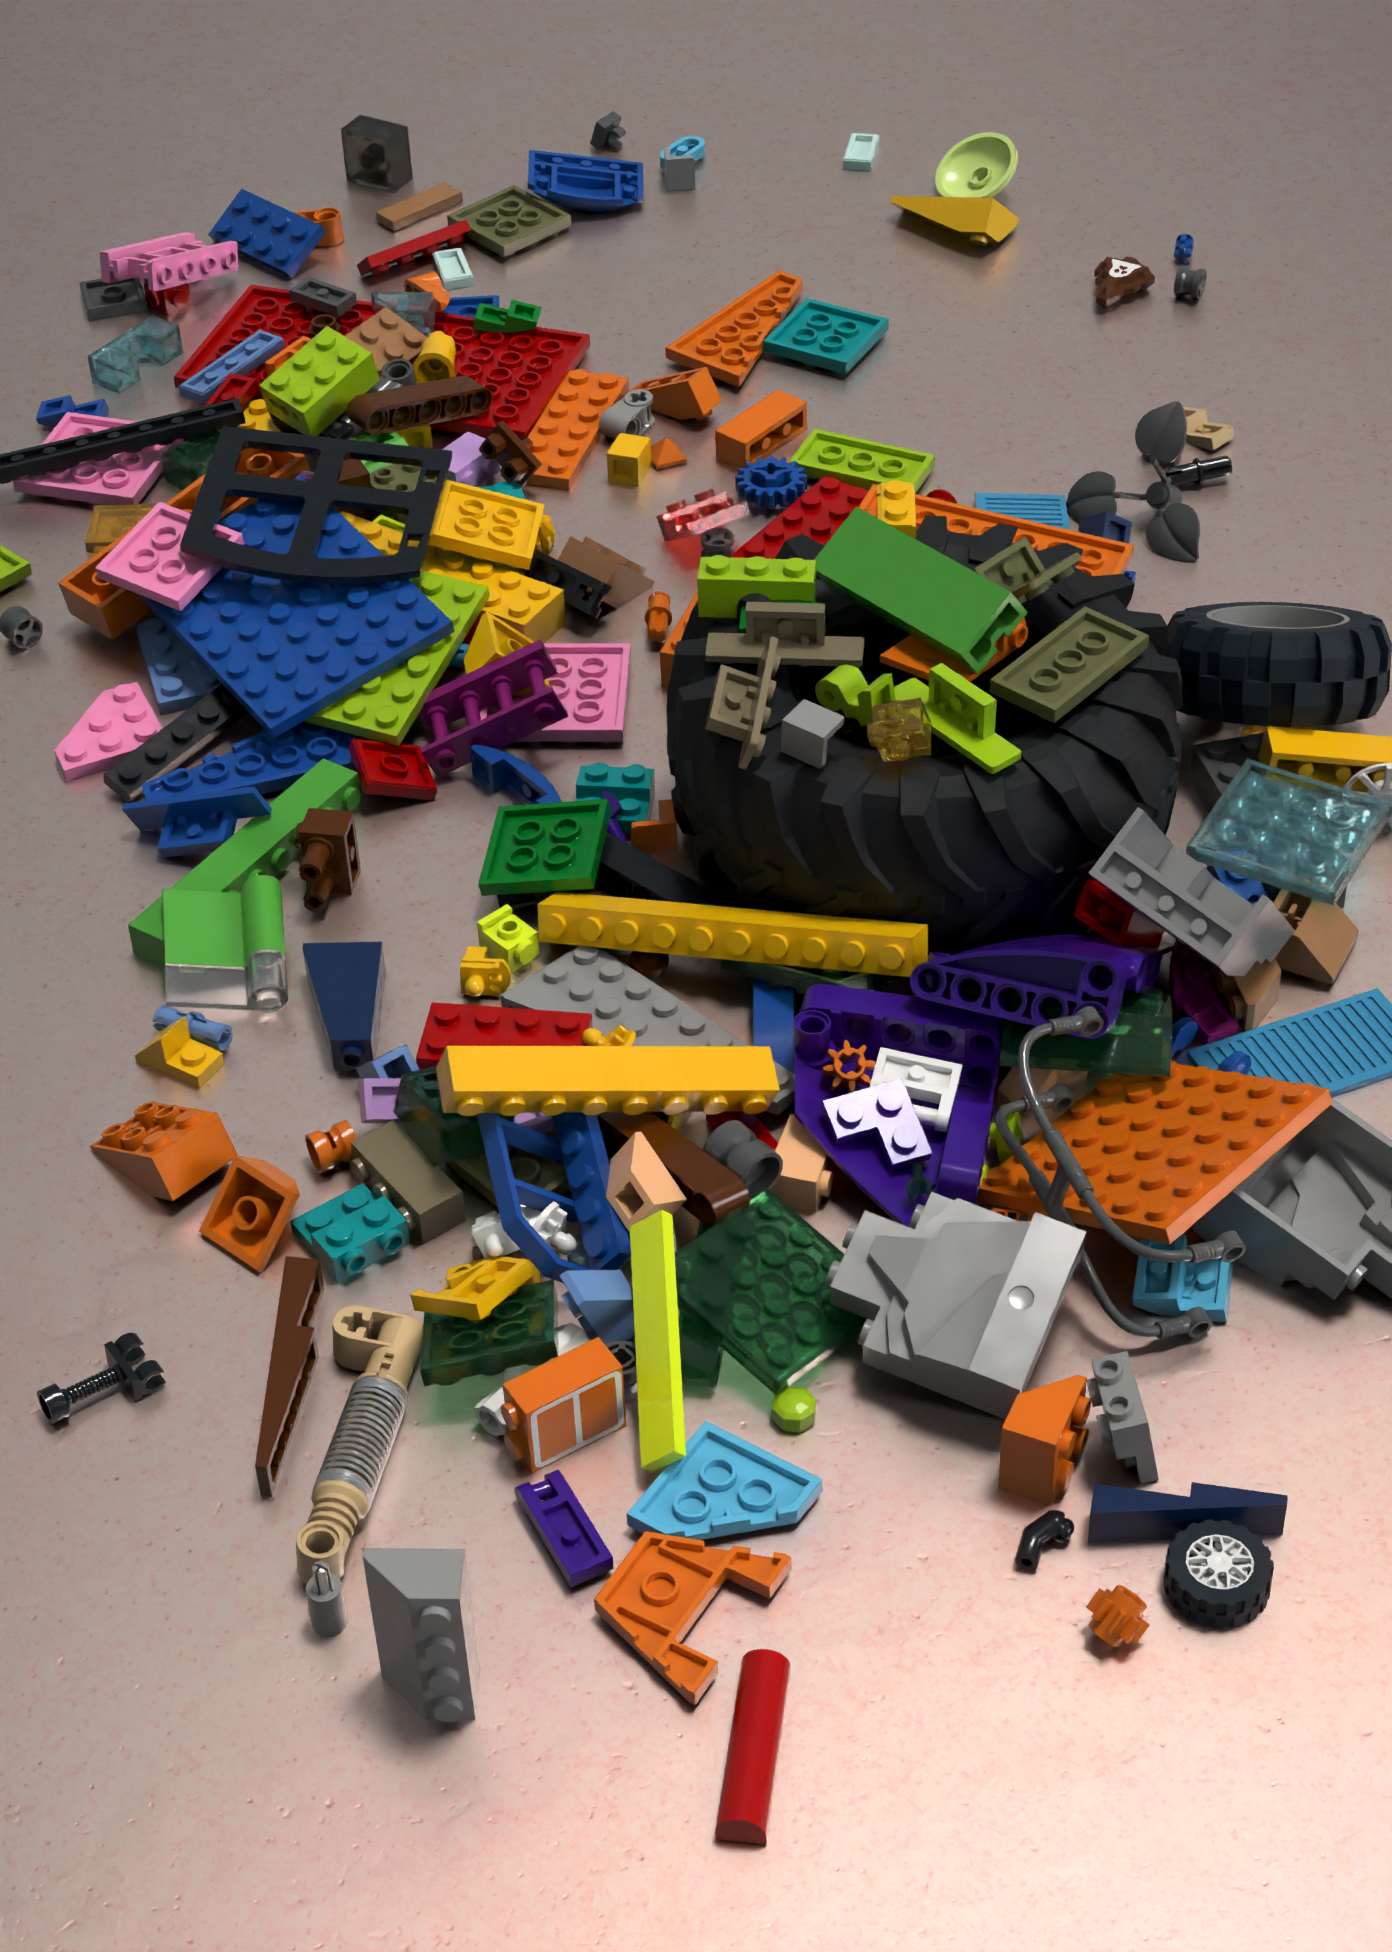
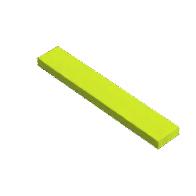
M662 1209L630 1226L641 1468L650 1472H654L686 1457L673 1216Z

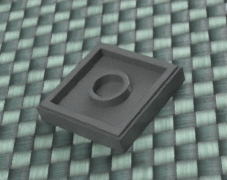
M131 278L114 283L102 282V279L79 283L89 321L149 311L140 278Z

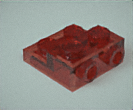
M712 488L695 494L696 501L686 504L685 499L666 505L667 512L656 516L666 542L697 535L750 514L746 501L733 503L727 491L714 494Z

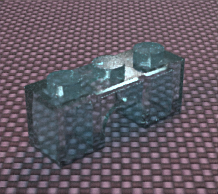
M154 316L144 320L87 356L92 383L115 393H122L141 380L138 364L154 363L164 366L183 354L179 326Z

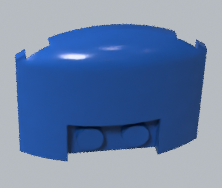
M529 150L527 188L541 198L563 208L582 212L616 211L643 201V163Z

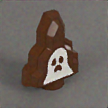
M1106 257L1104 261L1098 264L1094 271V276L1096 277L1095 285L1098 286L1095 290L1096 303L1101 305L1103 309H1106L1121 299H1129L1135 293H1143L1155 282V276L1150 272L1149 267L1141 265L1133 257H1125L1122 260Z

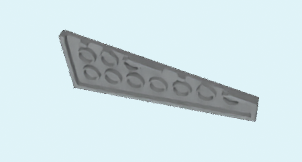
M578 946L500 994L501 1005L506 1008L592 1013L593 1028L601 1031L602 1036H605L621 1024L625 1029H632L636 1033L632 1046H750L599 947ZM773 1061L780 1091L766 1111L778 1115L795 1102V1074Z

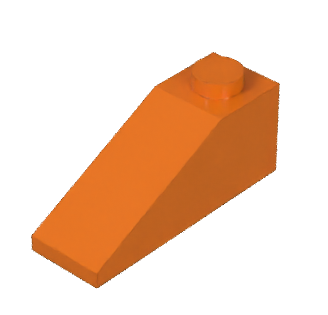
M707 367L641 381L628 391L630 392L635 389L648 390L653 395V403L650 405L652 411L679 420L695 418L696 421L703 420L712 415V409L722 402Z

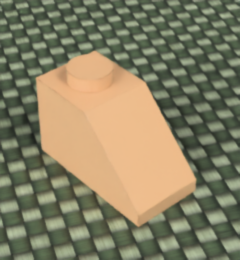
M790 1114L775 1150L783 1160V1169L775 1185L767 1192V1202L817 1212L822 1196L828 1197L831 1193L834 1173L828 1171V1155L795 1118V1115Z

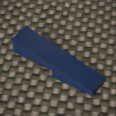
M1192 1482L1190 1497L1094 1483L1088 1543L1174 1539L1180 1530L1184 1531L1187 1529V1525L1194 1522L1196 1524L1202 1523L1204 1520L1213 1519V1521L1228 1520L1238 1526L1241 1524L1249 1528L1248 1530L1258 1536L1283 1535L1288 1495Z

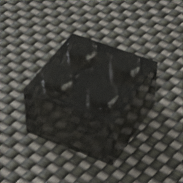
M359 115L341 129L347 182L395 193L413 179L408 126Z

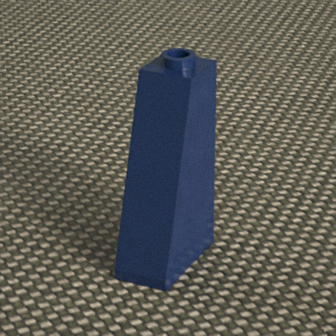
M382 942L303 943L302 949L307 980L334 1070L356 1069L376 1058L386 974Z

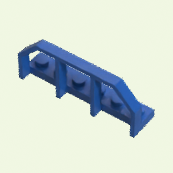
M563 1112L552 1116L557 1140L500 1118L499 1113L477 1114L502 1228L544 1277L563 1283L559 1275L567 1270H618L631 1259V1246L626 1227L606 1198L610 1164L597 1115H585L583 1112ZM506 1144L556 1163H560L563 1160L572 1199L515 1179ZM556 1202L559 1204V1208L568 1213L566 1221L574 1224L578 1220L590 1269L560 1259L523 1217L520 1204L543 1212L549 1204Z

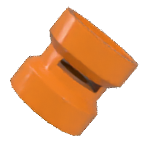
M344 1120L333 1124L327 1132L318 1130L305 1135L309 1156L320 1174L332 1170L338 1162L349 1163L353 1160L350 1142L357 1138L348 1121Z

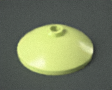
M984 132L965 138L952 147L939 163L935 175L937 190L942 197L993 198L1007 186L1017 169V149L1007 136L996 132Z

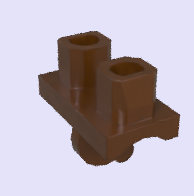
M504 421L497 423L479 448V451L486 459L492 460L495 458L502 466L500 469L501 476L508 484L517 482L520 488L529 482L530 477L542 465L529 450L533 445L530 438L527 437L521 441Z

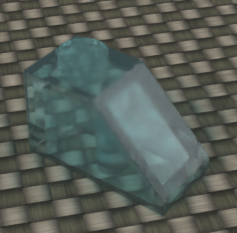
M433 292L371 293L373 315L387 307L426 337H429V334L433 332L436 320Z

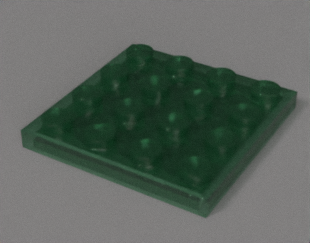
M769 1189L753 1198L748 1207L723 1219L675 1252L678 1309L775 1395H778L859 1334L867 1318L830 1304V1287L825 1285L826 1277L834 1260L841 1262L844 1253Z

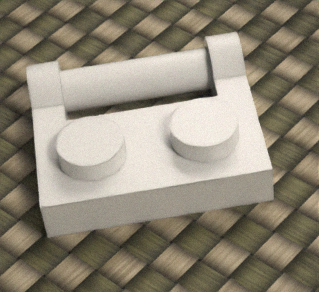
M880 1047L870 1087L902 1078L910 1098L939 1104L938 1110L913 1104L920 1123L932 1125L935 1131L947 1133L961 1076L962 1064Z

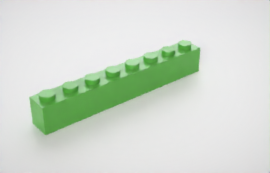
M323 758L269 804L272 808L271 815L252 818L170 889L241 893L244 882L250 877L256 875L276 877L302 854L301 846H297L295 842V832L297 824L303 823L308 808L352 811L362 802L358 772ZM161 896L128 924L133 953L164 968Z

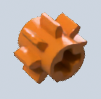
M845 1040L842 1050L838 1053L833 1049L828 1050L827 1057L834 1064L824 1066L822 1075H832L834 1081L831 1090L834 1091L841 1086L848 1088V1093H852L855 1091V1086L859 1083L869 1087L871 1079L864 1071L873 1070L876 1062L873 1060L866 1061L864 1054L867 1046L863 1045L859 1049L850 1048L848 1040ZM851 1061L857 1064L855 1072L852 1070L847 1074L841 1072L843 1064L848 1065Z
M1117 1585L1113 1591L1108 1588L1105 1591L1099 1588L1086 1606L1093 1613L1091 1616L1093 1619L1089 1623L1090 1629L1098 1637L1114 1647H1119L1123 1640L1128 1644L1131 1641L1137 1643L1150 1626L1148 1622L1142 1619L1143 1613L1147 1609L1145 1602L1122 1585Z

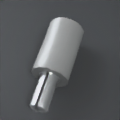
M317 1561L312 1566L313 1577L306 1585L309 1606L308 1615L311 1617L312 1628L315 1633L323 1637H333L342 1633L348 1624L342 1583L338 1576L330 1573L329 1565L326 1562Z

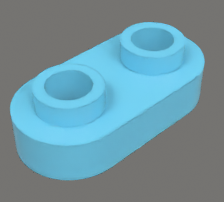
M697 136L680 138L668 146L671 157L692 155L696 162L705 155V141ZM663 150L660 152V167L664 169Z

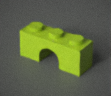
M722 555L701 557L697 577L698 616L737 618L739 600L748 594H762L771 601L804 600L816 602V560H804L802 558L765 559L759 556L730 558Z

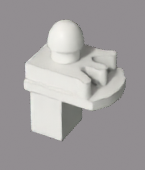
M552 1202L542 1213L520 1204L521 1210L529 1220L530 1225L551 1249L556 1248L557 1252L563 1255H570L575 1252L577 1248L575 1238L569 1233L565 1234L568 1213L559 1208V1204Z
M496 1210L476 1218V1224L471 1227L472 1235L485 1259L505 1256L514 1251L521 1250L503 1230L500 1215ZM522 1212L523 1217L529 1222L527 1217Z

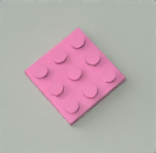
M159 501L95 567L98 578L182 611L222 567L181 551L180 543L191 513ZM217 524L215 536L241 545L245 544L242 533Z

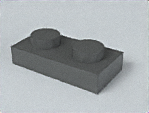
M307 277L289 290L292 302L336 317L343 315L357 304L355 292L311 277Z

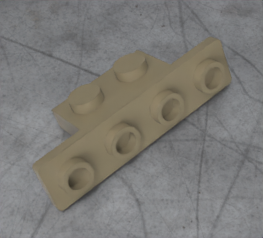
M746 602V633L711 632L708 634L705 651L706 662L758 664L770 636L778 638L776 653L781 655L780 664L838 667L847 664L861 667L863 665L864 638L825 636V604Z
M770 636L759 660L756 676L721 664L715 678L705 729L743 741L738 768L744 770L747 769L752 757H760L766 740V735L761 734L760 731L765 730L771 714V708L767 707L766 703L769 704L773 697L776 681L771 680V677H775L781 661V655L776 653L778 638Z

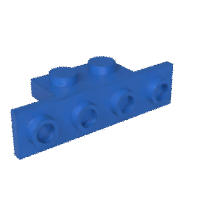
M241 787L225 791H209L202 794L125 803L122 810L140 831L163 828L157 850L166 858L214 852L234 835L237 819L271 815L272 808L255 787Z

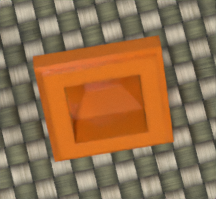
M666 437L651 446L652 463L657 470L687 463L686 456L676 442Z

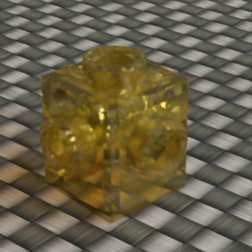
M921 698L903 701L895 700L873 706V722L867 725L868 739L871 747H877L884 762L903 761L907 758L931 754V720Z

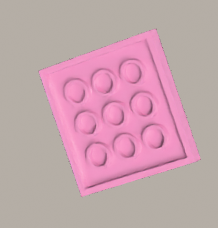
M67 412L42 444L131 424L136 421ZM177 439L173 443L164 446L156 444L143 447L141 451L136 453L123 452L114 454L102 461L89 460L81 462L73 468L60 467L51 469L39 476L26 475L13 480L15 492L28 493L33 496L42 495L56 497L61 500H76L89 502L90 504L117 506L122 509H135L184 443V439Z
M543 643L556 664L558 672L548 678L549 685L553 687L567 710L569 717L517 741H528L531 743L540 741H564L567 743L576 741L623 742L631 644ZM533 694L512 696L513 703L516 704L533 696ZM496 702L480 709L481 720L499 712V703Z

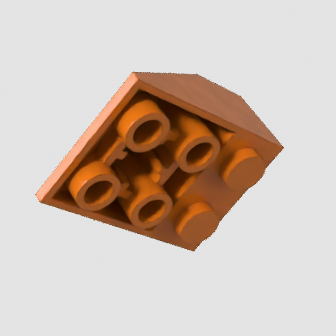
M155 1101L139 1106L134 1111L135 1116L126 1122L118 1123L105 1129L101 1133L102 1138L90 1145L94 1153L149 1195L174 1201L233 1160L235 1155L238 1156L218 1113L198 1110L197 1108L192 1109L177 1105L161 1104Z

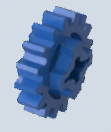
M773 456L765 458V461L761 458H756L755 464L746 462L745 468H738V475H735V486L738 498H744L746 504L756 502V508H760L764 504L769 509H773L779 504L785 508L786 502L794 503L798 497L805 493V490H807V475L805 474L804 467H798V462L787 463L785 457L779 461Z

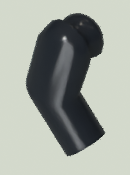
M1049 1510L1023 1529L1016 1553V1565L1025 1570L1036 1569L1045 1542L1052 1537L1056 1542L1063 1543L1065 1539L1071 1537L1074 1531L1072 1520L1065 1518L1064 1512Z

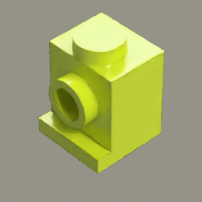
M508 904L477 922L479 946L487 947L488 958L504 959L509 965L511 973L540 956L538 932L512 913V907Z

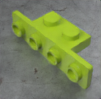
M943 663L929 669V687L917 678H910L894 687L896 708L989 773L995 774L1021 759V750L995 733L997 700Z

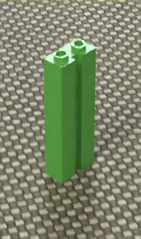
M857 506L814 559L816 560V575L827 587L978 675L998 651L994 644L1003 634L1009 637L1028 613L1009 590Z

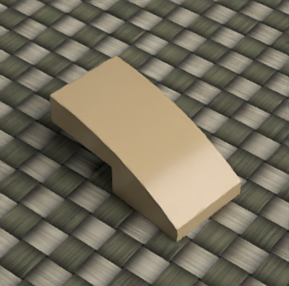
M1183 407L1187 422V442L1201 448L1215 450L1234 438L1233 425L1208 422L1206 410Z

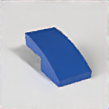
M71 395L42 401L36 421L40 425L55 428L67 412L107 417L109 407L105 399L75 405Z

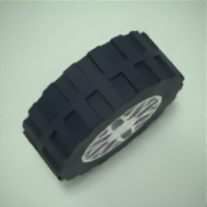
M1209 1519L1198 1524L1194 1522L1187 1525V1529L1184 1531L1180 1530L1175 1535L1174 1541L1170 1542L1167 1548L1163 1578L1165 1579V1594L1169 1595V1602L1173 1608H1177L1180 1611V1615L1187 1620L1190 1618L1196 1621L1198 1625L1203 1627L1205 1625L1213 1626L1214 1629H1224V1627L1230 1626L1236 1628L1242 1626L1244 1622L1249 1621L1250 1623L1256 1619L1257 1614L1260 1611L1263 1612L1267 1606L1274 1570L1273 1560L1271 1561L1270 1559L1271 1552L1268 1546L1262 1543V1538L1257 1534L1251 1533L1248 1530L1249 1528L1241 1524L1240 1526L1232 1524L1228 1520L1213 1521V1519Z

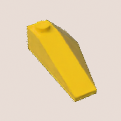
M890 196L889 202L901 211L965 238L971 244L977 246H986L987 242L999 243L1019 222L1018 217L994 198Z

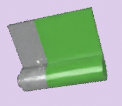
M269 875L250 877L244 882L241 893L162 889L166 1006L256 1010L271 1013L286 1005L288 1002L282 892L281 883L278 879Z

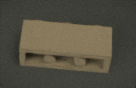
M394 1120L350 1142L353 1160L350 1161V1168L356 1180L361 1184L366 1183L373 1190L377 1198L385 1196L407 1219L408 1231H411L422 1244L466 1221L463 1191Z

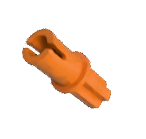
M663 591L654 592L655 599L652 594L648 598L649 608L645 613V622L648 626V639L651 642L657 640L659 643H662L666 640L668 626L672 622V613L669 610V595Z

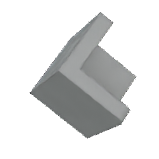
M663 147L664 178L667 191L695 189L694 156L671 157L669 147Z
M806 699L802 700L782 719L781 752L819 769L826 764L827 741L843 726L844 716Z

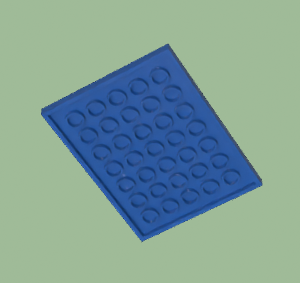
M302 476L294 479L306 481ZM258 499L219 521L218 524L242 533L245 546L278 554H286L290 550L304 504ZM335 508L330 509L315 556L316 558L344 559L384 556ZM222 567L182 611L139 595L273 738H276L357 690L365 683L386 673L455 632L453 622L409 579L366 584H318L265 578Z

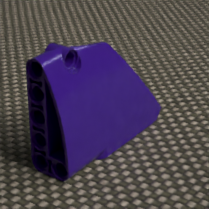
M1065 934L1020 938L988 944L953 955L930 952L928 962L918 965L912 971L910 986L912 991L924 1000L1036 1027L1047 1023L1050 1019H1054L1046 1011V1002L1049 997L1056 998L1063 1007L1061 1017L1075 1015L1080 1009L1092 1006L1099 1009L1103 1014L1104 1024L1102 1029L1098 1033L1087 1037L1082 1036L1080 1032L1067 1034L1095 1039L1114 1028L1118 1020L1124 990L1138 993L1155 984L1162 956L1174 951L1175 945L1162 940L1159 948L1122 945L1108 940L1101 934ZM1099 965H1101L1099 982L1102 985L1109 986L1108 988L1102 987L1096 982L1095 971ZM969 978L975 979L981 986V995L978 1000L970 998L966 993L965 985ZM1009 988L1016 989L1022 997L1019 1009L1011 1008L1005 1000V994Z
M827 984L812 985L806 990L800 1013L794 1018L795 1118L832 1161L870 1199L899 1224L909 1227L917 1205L925 1206L931 1192L952 1200L959 1198L976 1205L990 1137V1126L993 1117L992 1103L1003 1052L1005 1020L924 1000L915 996ZM848 1040L850 1048L859 1049L863 1045L867 1046L864 1054L866 1061L873 1060L876 1062L880 1047L962 1064L961 1076L947 1133L935 1131L934 1126L920 1123L932 1151L930 1160L890 1171L875 1134L835 1145L822 1113L821 1105L824 1100L848 1094V1088L839 1086L838 1089L833 1091L831 1090L834 1081L832 1075H822L824 1066L834 1064L827 1057L829 1049H833L838 1053L842 1050L844 1041ZM852 1061L848 1065L843 1064L841 1072L844 1074L851 1070L855 1072L857 1064ZM874 1069L871 1071H864V1073L868 1075L870 1079H872ZM859 1083L855 1086V1091H859L869 1087L863 1086L861 1083ZM910 1098L914 1105L937 1110L939 1108V1104Z

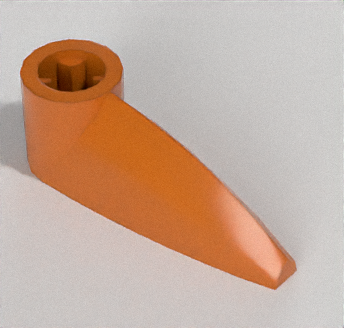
M435 271L404 281L406 297L414 307L427 311L442 312L448 306L450 294L442 286L441 280Z

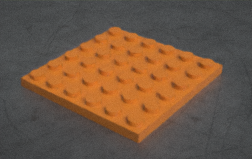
M1134 1056L1125 1060L1118 1070L1108 1078L1099 1081L1091 1092L1082 1099L1075 1101L1070 1109L1050 1123L1054 1129L1059 1130L1094 1188L1093 1194L1113 1222L1127 1235L1171 1244L1333 1104L1329 1088L1311 1086L1303 1082L1293 1083L1275 1080L1272 1077H1256L1235 1071L1226 1072L1209 1069L1205 1066L1196 1067L1177 1064L1174 1061L1165 1062L1147 1059L1144 1056ZM1041 1131L1028 1143L1021 1146L1038 1170L1043 1171L1050 1184H1052L1059 1164L1044 1141L1045 1134ZM1010 1156L1001 1165L992 1168L987 1173V1178H983L982 1185L979 1187L978 1202L1032 1214L1037 1212L1050 1217L1029 1182V1174L1016 1156ZM1070 1184L1063 1206L1073 1223L1104 1229L1084 1199L1077 1196Z

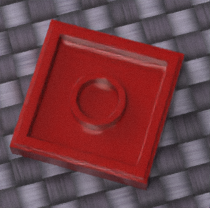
M351 740L349 752L356 772H358L364 793L434 801L437 788L427 761L421 754L420 746L406 744L396 746L379 741Z

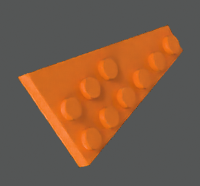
M778 270L665 347L666 358L692 369L707 367L712 377L740 387L763 352V341L782 323L802 292L803 279Z

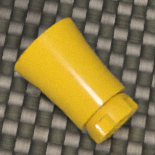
M435 331L430 333L429 337L425 339L421 352L413 363L417 384L456 376L454 366L456 348L452 336L446 335L442 331Z

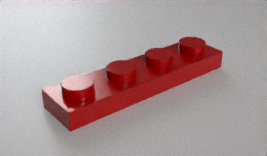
M467 219L367 256L357 264V268L361 276L371 272L373 277L381 275L390 270L388 266L397 263L398 267H402L415 260L414 256L421 253L423 258L431 256L436 251H440L438 247L447 244L448 248L464 242L463 236L470 232L471 228Z

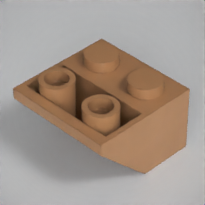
M570 536L558 558L559 561L611 586L612 589L609 595H605L602 601L617 609L652 588L655 582L643 575L646 570L644 567L588 537H585L583 542ZM588 587L586 592L590 594L592 588Z
M1287 878L1273 904L1293 927L1295 932L1276 955L1275 959L1280 969L1333 984L1358 937L1359 930L1325 889Z

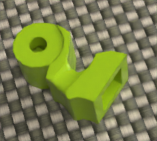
M845 664L836 667L815 686L817 699L826 709L831 711L842 709L846 718L857 719L863 727L866 724L876 725L896 708L892 673L882 674L868 685L859 668Z

